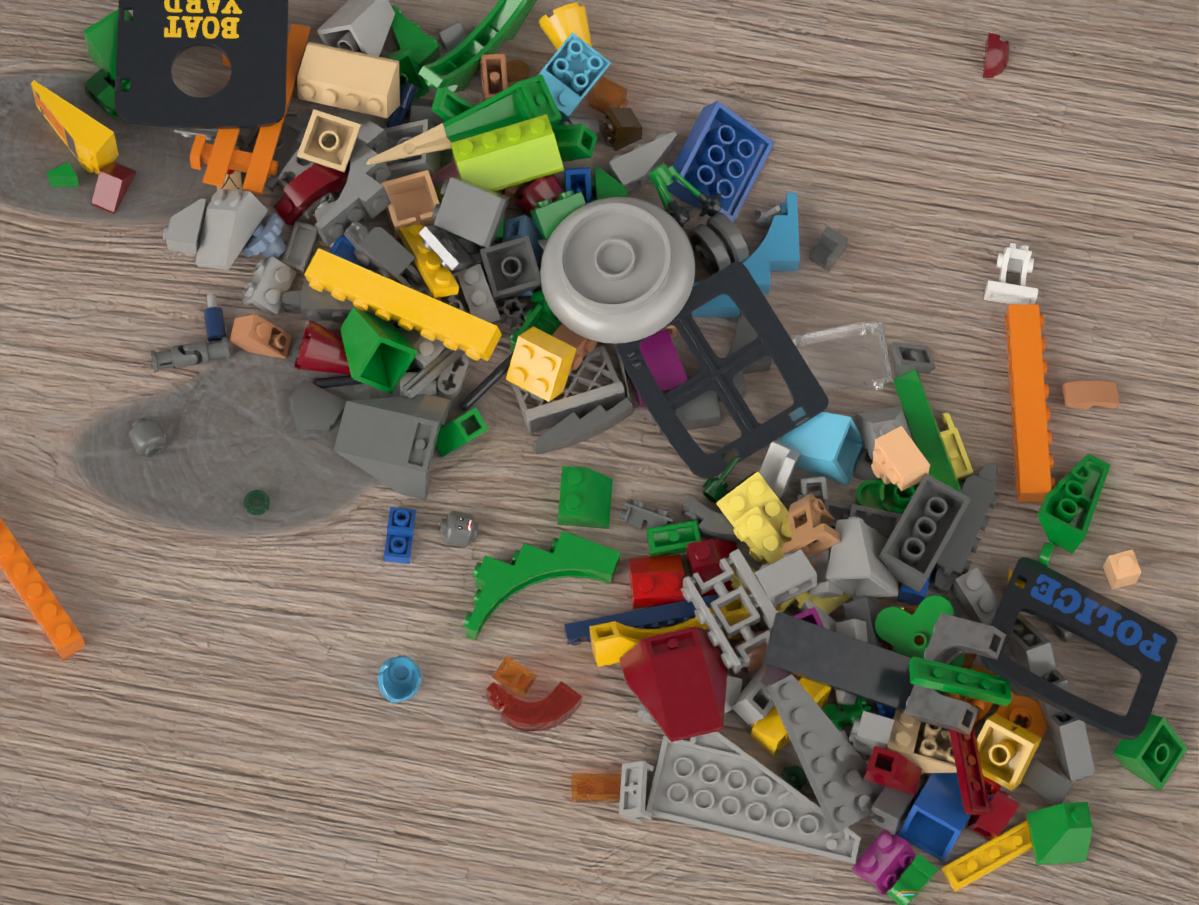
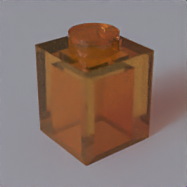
M601 76L589 94L588 106L604 115L605 109L609 107L626 108L628 104L626 99L627 89Z
M507 655L492 676L493 679L524 698L538 677Z

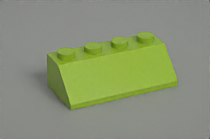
M547 114L450 143L460 179L492 191L564 171Z

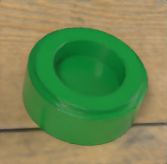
M1046 542L1042 547L1038 562L1046 567H1049L1055 550L1054 544Z

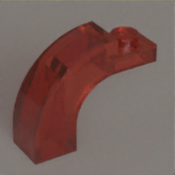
M560 681L549 696L538 702L520 701L495 682H492L486 689L488 703L497 710L503 709L501 721L512 728L522 731L537 732L559 726L575 713L582 702V696L562 681Z

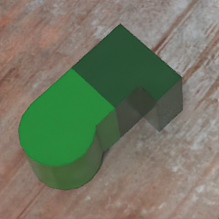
M101 68L84 83L86 95L109 116L119 118L114 104L115 89L111 86L109 74Z

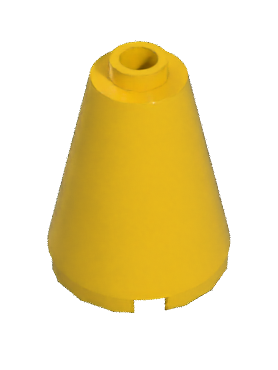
M578 2L564 5L553 10L554 15L550 18L544 15L539 20L540 27L557 51L572 32L592 47L584 3H581L580 6Z

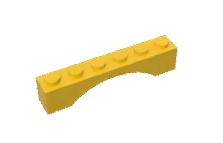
M739 598L720 608L730 627L749 617ZM697 617L678 625L659 629H639L625 626L616 621L589 626L592 652L597 667L619 663L620 658L643 638L694 626L708 631L709 629L705 623L701 624ZM740 632L727 640L739 639L743 636Z

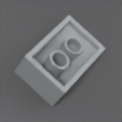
M428 119L385 128L384 130L392 146L391 148L435 126ZM441 150L386 161L391 172V176L386 180H393L426 170L429 171L431 178L440 176Z
M219 189L214 193L205 212L195 262L198 267L229 270L268 212L265 206L250 191Z

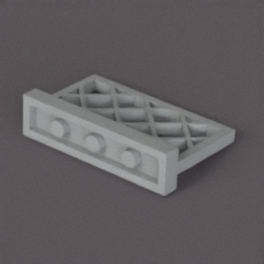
M605 346L594 348L592 352H588L582 359L581 367L577 374L570 373L568 375V379L573 381L568 389L564 388L562 393L565 395L560 400L548 402L511 383L528 432H531L530 421L624 393L622 382H619ZM602 355L604 360L601 367L589 363L591 358ZM585 368L597 373L593 381L581 377ZM601 375L611 378L613 384L602 386L597 384ZM577 382L589 387L583 393L573 391ZM529 397L541 401L537 407L527 410L525 403Z

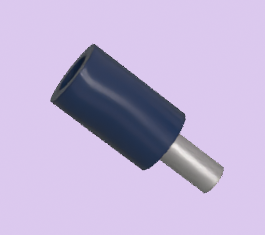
M215 293L207 294L208 308L204 310L207 340L213 342L226 337L227 329L224 325L223 310L217 307Z

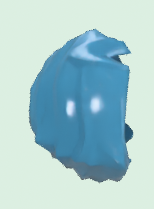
M405 655L386 659L377 675L381 693L391 703L411 699L419 691L422 682L421 670L410 657Z

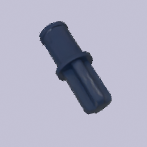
M405 81L403 82L400 91V106L390 115L387 122L388 128L402 125L407 111H411L410 106L418 90L417 86Z

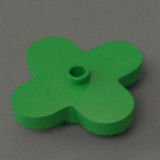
M881 479L865 480L856 490L855 501L857 505L903 514L920 482L901 491L897 484L889 483L886 485Z
M939 595L929 596L919 604L914 614H910L899 607L883 609L876 617L875 629L880 638L894 646L893 652L910 658L915 656L924 659L925 650L929 646L933 635V628L939 619L940 613L954 616V609L950 601L945 597ZM921 635L924 637L923 645L915 643L916 636ZM966 654L954 658L949 665L962 667Z

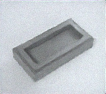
M295 221L281 262L297 271V273L305 274L319 235L316 226Z

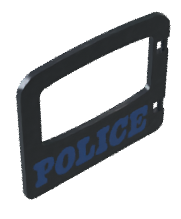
M1022 557L1015 565L1012 576L990 626H994L1006 634L998 659L981 655L980 658L988 670L1054 708L1121 739L1134 740L1140 737L1147 726L1174 652L1177 637L1171 630L1031 558ZM1017 578L1025 582L1023 588L1015 585ZM1019 612H1026L1055 624L1095 644L1140 672V680L1126 716L1118 715L1092 704L1050 683L1008 658L1004 654V648Z

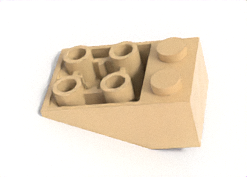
M896 710L886 749L902 754L922 769L921 774L956 773L949 729L918 721L908 714Z

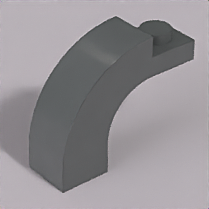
M688 496L683 503L682 513L688 521L697 520L700 524L699 532L701 537L708 540L740 542L733 531V525L724 514L712 511Z

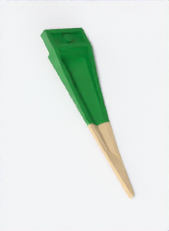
M538 75L519 81L446 122L368 159L366 164L371 165L450 149V143L546 114L551 125L560 122L562 117L543 75Z

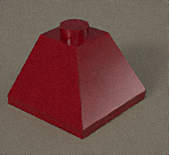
M709 539L687 544L685 556L690 576L692 577L693 574L698 573L703 583L724 573L719 566L720 560L728 558L731 552L737 550L736 543ZM730 580L723 583L729 593L735 590L731 586L733 582ZM712 589L702 595L700 594V596L705 597L716 595L717 593L715 589Z

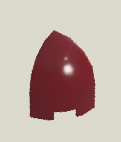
M988 33L985 43L983 78H993L1001 74L1007 66L1009 42L1001 41L998 34Z

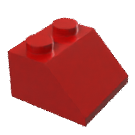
M680 555L628 558L632 609L650 608L685 601L681 588H683L684 570Z

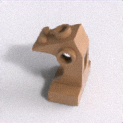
M812 493L790 505L787 520L790 524L792 540L782 545L784 555L801 549L807 559L841 542L839 532L826 525L829 522L835 521L834 517L825 509L824 503L820 499H816Z

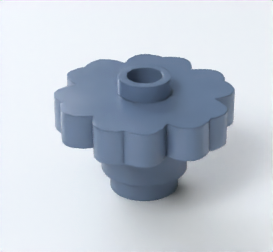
M276 213L271 216L267 215L262 219L241 251L247 257L256 256L261 252L265 257L273 256L278 258L286 249L284 239L279 235L285 222Z

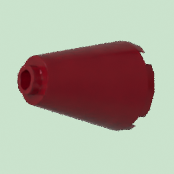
M551 174L549 178L545 176L538 178L521 192L524 195L521 200L516 197L513 202L532 218L530 211L537 208L536 203L546 199H550L551 202L560 199L558 194L564 191L556 175Z
M309 320L298 349L299 357H296L294 369L351 375L342 337L317 322Z

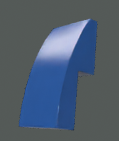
M390 507L384 551L385 562L410 564L416 510Z

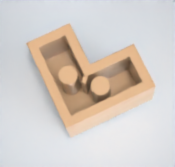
M902 426L875 439L871 467L877 478L881 477L886 485L889 483L897 484L900 490L903 491L921 482L925 473L929 475L930 464Z

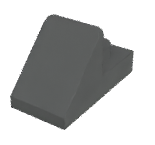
M898 342L890 344V361L897 378L914 369L918 372L930 373L936 368L928 346Z

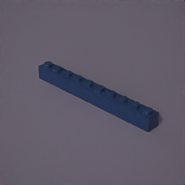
M718 594L702 597L708 608L711 602L719 598ZM685 600L564 624L567 645L575 646L584 641L591 642L589 626L616 621L625 626L639 629H659L661 626L667 625L670 627L695 618L694 610L696 608L692 601L687 602Z

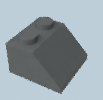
M529 235L490 246L489 248L480 249L495 303L504 301V299L518 297L541 285V276Z

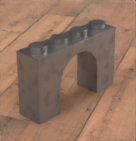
M940 613L939 619L934 625L929 646L925 650L924 659L949 664L959 655L973 653L997 660L1006 634L994 626ZM914 685L911 695L906 701L904 713L918 721L970 735L979 710L967 702L946 697L944 691Z

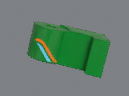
M918 854L890 890L888 896L899 905H909L935 876L938 869Z

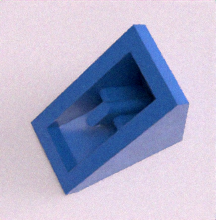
M590 167L565 169L564 191L572 189L574 193L582 192L586 204L592 202Z

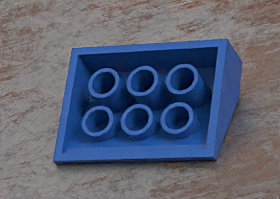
M716 101L703 107L673 167L700 193L704 192L707 196L716 193L722 194L719 201L723 205L718 212L729 217L734 223L775 142L721 102ZM672 176L671 178L674 182L666 187L667 190L681 201L701 209V203L696 199L697 197Z

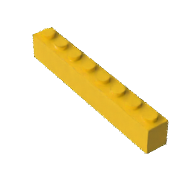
M319 248L304 274L309 281V286L319 292H322L323 289L331 292L334 298L342 302L347 299L362 311L372 310L376 312V316L385 321L390 319L397 321L400 327L408 331L412 329L420 331L424 338L431 341L438 339L447 348L454 351L457 348L466 352L465 354L468 357L477 361L480 358L488 361L502 336L498 326Z

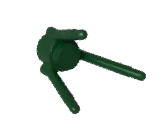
M738 456L734 457L720 478H708L702 486L704 488L702 494L714 504L756 473L753 472L727 491L729 486L724 480L738 462Z

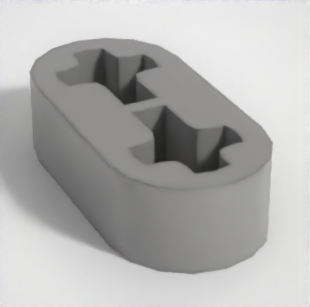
M465 354L457 359L462 361V366H459L456 372H453L452 363L440 374L437 390L442 398L453 399L459 394L469 369V360ZM451 378L453 379V388L446 391L444 385H447Z

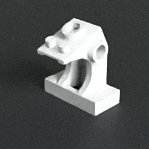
M1010 243V248L1007 247L1003 253L998 254L996 267L1001 268L999 282L988 280L984 300L1006 304H1035L1038 288L1026 287L1027 272H1032L1034 258H1030L1032 251H1028L1029 246ZM1006 272L1019 273V285L1006 283Z

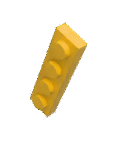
M424 224L400 228L399 237L406 249L415 257L413 262L433 297L438 298L458 294L459 285L451 271L440 263L439 259L441 257L435 251L429 250L422 242L424 239L419 232L425 227Z

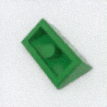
M697 520L646 529L650 557L685 553L687 544L701 541Z

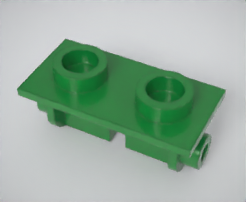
M859 697L856 698L853 705L840 704L841 712H838L835 704L821 708L839 731L844 726L850 724L853 726L855 718L860 719L863 711L870 713V706L866 707L865 699Z

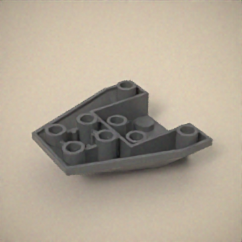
M419 394L413 398L397 396L346 401L334 451L398 493L426 500L432 475L428 474L440 425L446 424L451 400L428 394Z

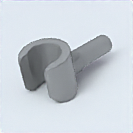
M776 205L766 211L760 208L756 209L755 214L760 218L754 222L761 227L768 226L771 222V215L780 211V207Z

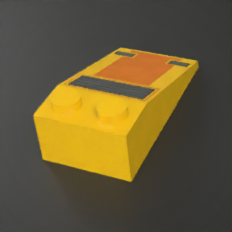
M33 80L31 87L37 108L78 159L81 167L89 173L94 172L99 175V172L111 164L119 155L114 132Z

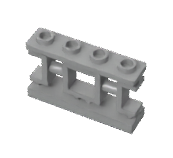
M739 549L731 552L728 558L720 560L719 566L724 573L703 583L699 574L695 573L692 577L687 576L683 579V588H681L687 602L692 601L696 608L694 612L698 621L701 624L705 623L709 629L708 637L714 646L718 645L723 653L721 658L728 669L732 668L735 674L741 668L750 665V659L746 652L765 642L768 645L775 614L777 613ZM735 573L742 586L729 593L723 583L733 579ZM715 589L719 598L711 602L708 609L700 594L702 595ZM739 598L750 617L730 627L720 608ZM761 616L769 630L755 637L750 627L759 623ZM741 632L746 642L736 647L735 654L727 639Z

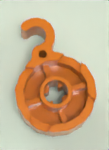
M1011 692L1012 701L1008 706L999 705L996 714L1013 723L1016 720L1023 721L1025 723L1024 729L1042 738L1047 730V724L1038 702L1029 697L1017 696Z

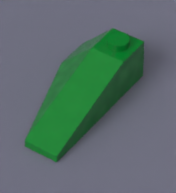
M1088 453L1045 495L1037 517L1049 542L1072 554L1086 537L1111 466L1110 464Z

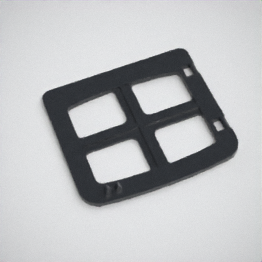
M740 262L728 265L693 286L682 310L668 325L661 329L663 330L670 325L676 327L700 366V371L696 376L671 391L663 393L640 350V344L656 333L637 341L616 344L617 353L651 416L689 470L700 478H713L723 473L733 459L725 463L721 455L734 448L739 457L737 462L739 463L766 447L772 441L779 439L817 416L829 404L827 395L746 266ZM722 294L729 296L757 334L755 340L725 358L717 357L692 317L693 311ZM770 356L788 387L793 404L761 424L757 422L734 385L733 377L763 357ZM707 391L717 393L741 432L740 438L713 454L703 452L676 415L677 409ZM802 407L805 415L793 422L789 414Z

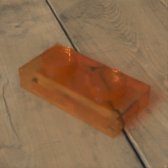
M572 773L571 802L620 803L622 774Z

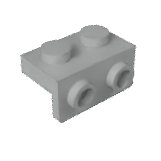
M272 256L265 260H260L253 271L255 276L243 291L245 297L242 303L245 305L252 303L271 316L277 315L282 305V295L286 291L288 292L297 271Z

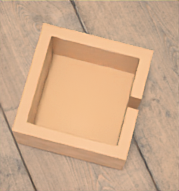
M428 170L381 183L391 201V204L385 210L395 240L400 238L399 231L402 227L424 224V226H435V219L432 218V214L436 204L440 203Z

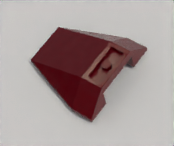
M696 626L643 638L620 658L626 684L671 742L721 731L724 726L728 668L721 658V654H723L718 645L714 646L708 637L709 631Z

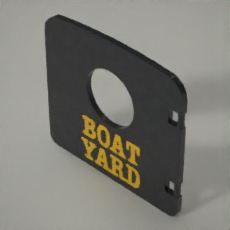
M119 0L114 97L115 110L119 118L129 124L189 129L269 127L280 122L286 110L289 0ZM125 10H133V21H124ZM194 46H209L219 50L227 57L231 65V76L227 85L219 93L203 98L192 97L182 92L175 85L171 73L175 59L186 49ZM122 80H130V92L121 91Z

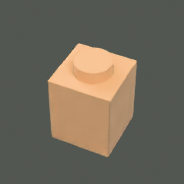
M1133 549L1108 556L1103 565L1111 590L1135 584L1141 575Z

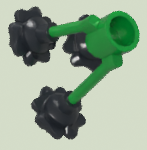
M665 163L648 173L664 206L663 210L671 215L681 228L690 220L689 212L692 210V207H682L677 204L676 200L673 201L666 188L674 182L671 178L672 176L697 197L696 199L701 203L702 211L699 214L700 217L705 215L712 217L718 213L723 205L719 201L722 194L716 193L707 196L704 192L700 193L675 170L673 165L667 168Z

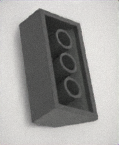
M925 473L879 555L881 561L897 581L920 593L972 498Z

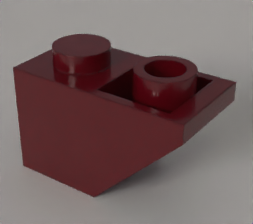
M874 746L869 756L863 780L915 795L922 769L900 753Z
M995 791L988 795L990 813L985 816L972 815L966 828L989 841L998 837L1020 805V803L1013 800L1014 797L1004 791Z

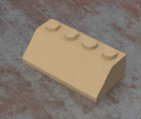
M309 42L297 75L298 99L388 118L400 106L399 61Z

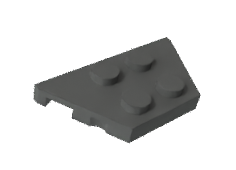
M287 110L273 156V160L278 161L277 173L275 176L267 177L265 183L270 191L274 192L278 185L277 180L280 173L301 146L296 139L308 121H310L312 113H297V110ZM260 127L253 128L242 145L241 151L253 153Z

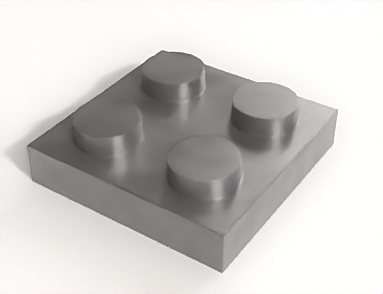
M425 226L419 232L424 239L422 241L423 244L441 257L439 259L440 263L448 270H465L477 263L449 231L437 226Z

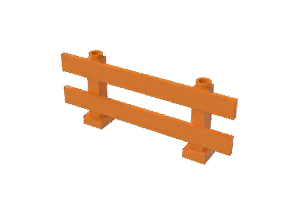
M291 24L287 42L285 114L280 122L275 125L260 127L253 153L234 149L240 128L218 129L214 145L207 144L206 136L196 134L190 153L191 168L201 170L203 164H207L203 183L223 187L228 169L247 173L242 191H250L253 194L262 195L267 177L270 178L271 175H276L278 161L273 160V156L302 63L311 27ZM222 53L223 65L231 67L227 57Z

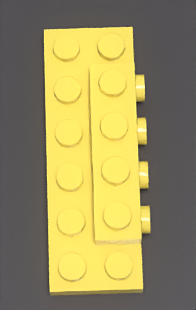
M756 472L716 504L733 525V531L737 538L742 542L745 541L749 546V552L753 559L765 565L772 564L784 556L782 545L791 541L792 535L790 524L787 520L789 511L760 473ZM808 590L794 597L792 604L799 612L804 602L810 600L828 615L851 596L843 591V596L822 599L809 595Z

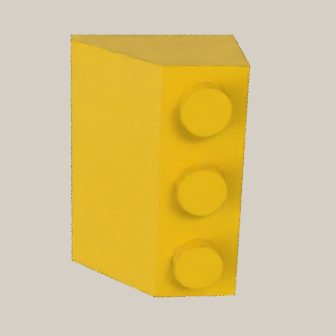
M796 678L820 708L827 703L831 687L805 678L800 680ZM775 705L763 719L751 724L753 728L750 737L773 758L790 741Z

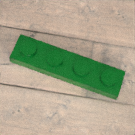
M915 656L908 662L911 684L1003 706H1008L1012 701L1010 683L999 676Z

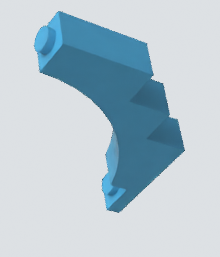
M797 193L786 194L785 202H781V215H774L765 239L757 250L743 262L763 294H769L771 285L770 271H798L800 253ZM722 294L693 311L692 317H740V310L729 296Z

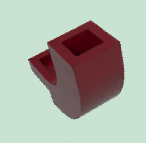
M350 160L345 173L316 163L295 177L283 189L285 194L273 206L287 225H294L295 221L315 201L331 192H342L347 183Z

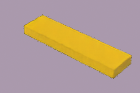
M1026 820L998 837L943 866L941 870L953 890L957 892L1033 849L1028 821Z

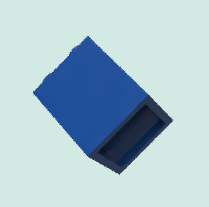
M956 773L931 774L898 834L899 837L944 863L971 814L964 813Z

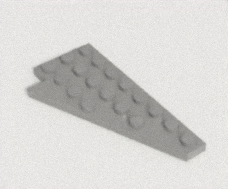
M719 732L691 737L690 742L685 740L671 742L667 736L663 737L646 811L652 813V816L855 864L861 837L849 828L832 833L819 806Z

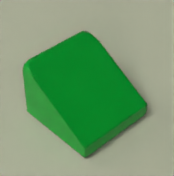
M69 162L46 173L51 187H79L77 175Z

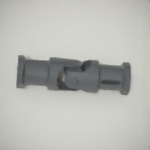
M222 337V340L208 343L204 340L183 346H172L170 350L159 352L150 350L155 373L159 372V369L169 367L178 369L209 363L212 359L223 357L230 359L226 337ZM196 350L200 352V354H199L198 357L196 356V353H195Z

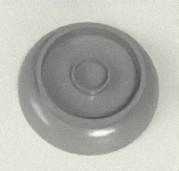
M631 197L598 199L571 212L552 232L545 246L541 261L542 291L553 314L562 324L576 334L603 343L637 341L664 328L684 307L690 296L695 278L693 250L681 226L660 207Z

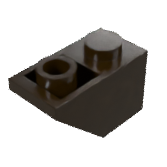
M609 107L605 109L604 131H602V135L608 145L611 144L615 151L642 138L643 127L631 108Z

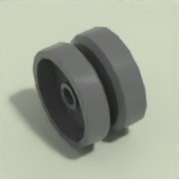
M716 213L706 221V225L699 224L688 232V239L695 256L711 275L734 262L742 263L749 257V250L742 234L729 217L723 213Z

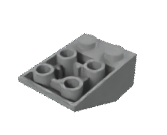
M480 264L452 274L459 285L458 294L434 298L426 284L414 288V290L489 323L501 319Z

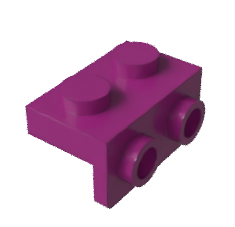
M884 829L852 867L855 875L875 885L880 894L885 895L895 885L904 870L911 865L916 855L908 841L897 835H892L890 831Z

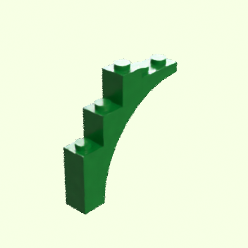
M499 0L480 25L463 42L444 57L424 65L419 75L425 78V83L432 88L446 87L453 93L464 91L478 67L481 66V56L496 54L503 41L513 40L537 0Z
M446 87L437 88L432 111L447 121L476 105L462 99ZM584 124L551 125L562 162L592 158L597 135Z
M562 531L559 539L554 538L550 552L523 543L521 551H515L511 562L512 565L485 555L482 563L477 562L472 577H475V587L480 589H477L473 599V604H476L473 613L468 612L464 620L463 627H466V637L476 640L485 622L495 610L511 596L531 585L550 579L567 577L590 578L611 584L620 562L621 552Z

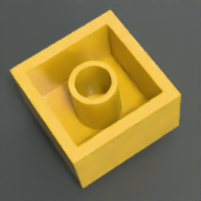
M532 327L518 336L506 380L550 402L564 392L576 348Z
M996 713L987 718L977 738L983 775L1012 791L1020 785L1042 738Z

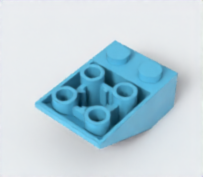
M573 32L538 74L543 75L561 114L562 119L558 122L559 124L565 122L573 114L611 64L609 60Z

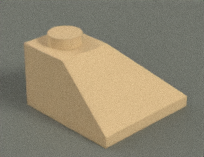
M313 109L297 157L345 173L361 124Z

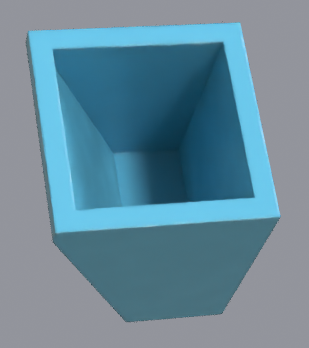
M800 407L790 417L794 422L804 416L805 412ZM821 412L785 434L779 441V443L801 452L795 467L821 477L826 476V479L845 486L849 485L865 445L864 439L851 417Z

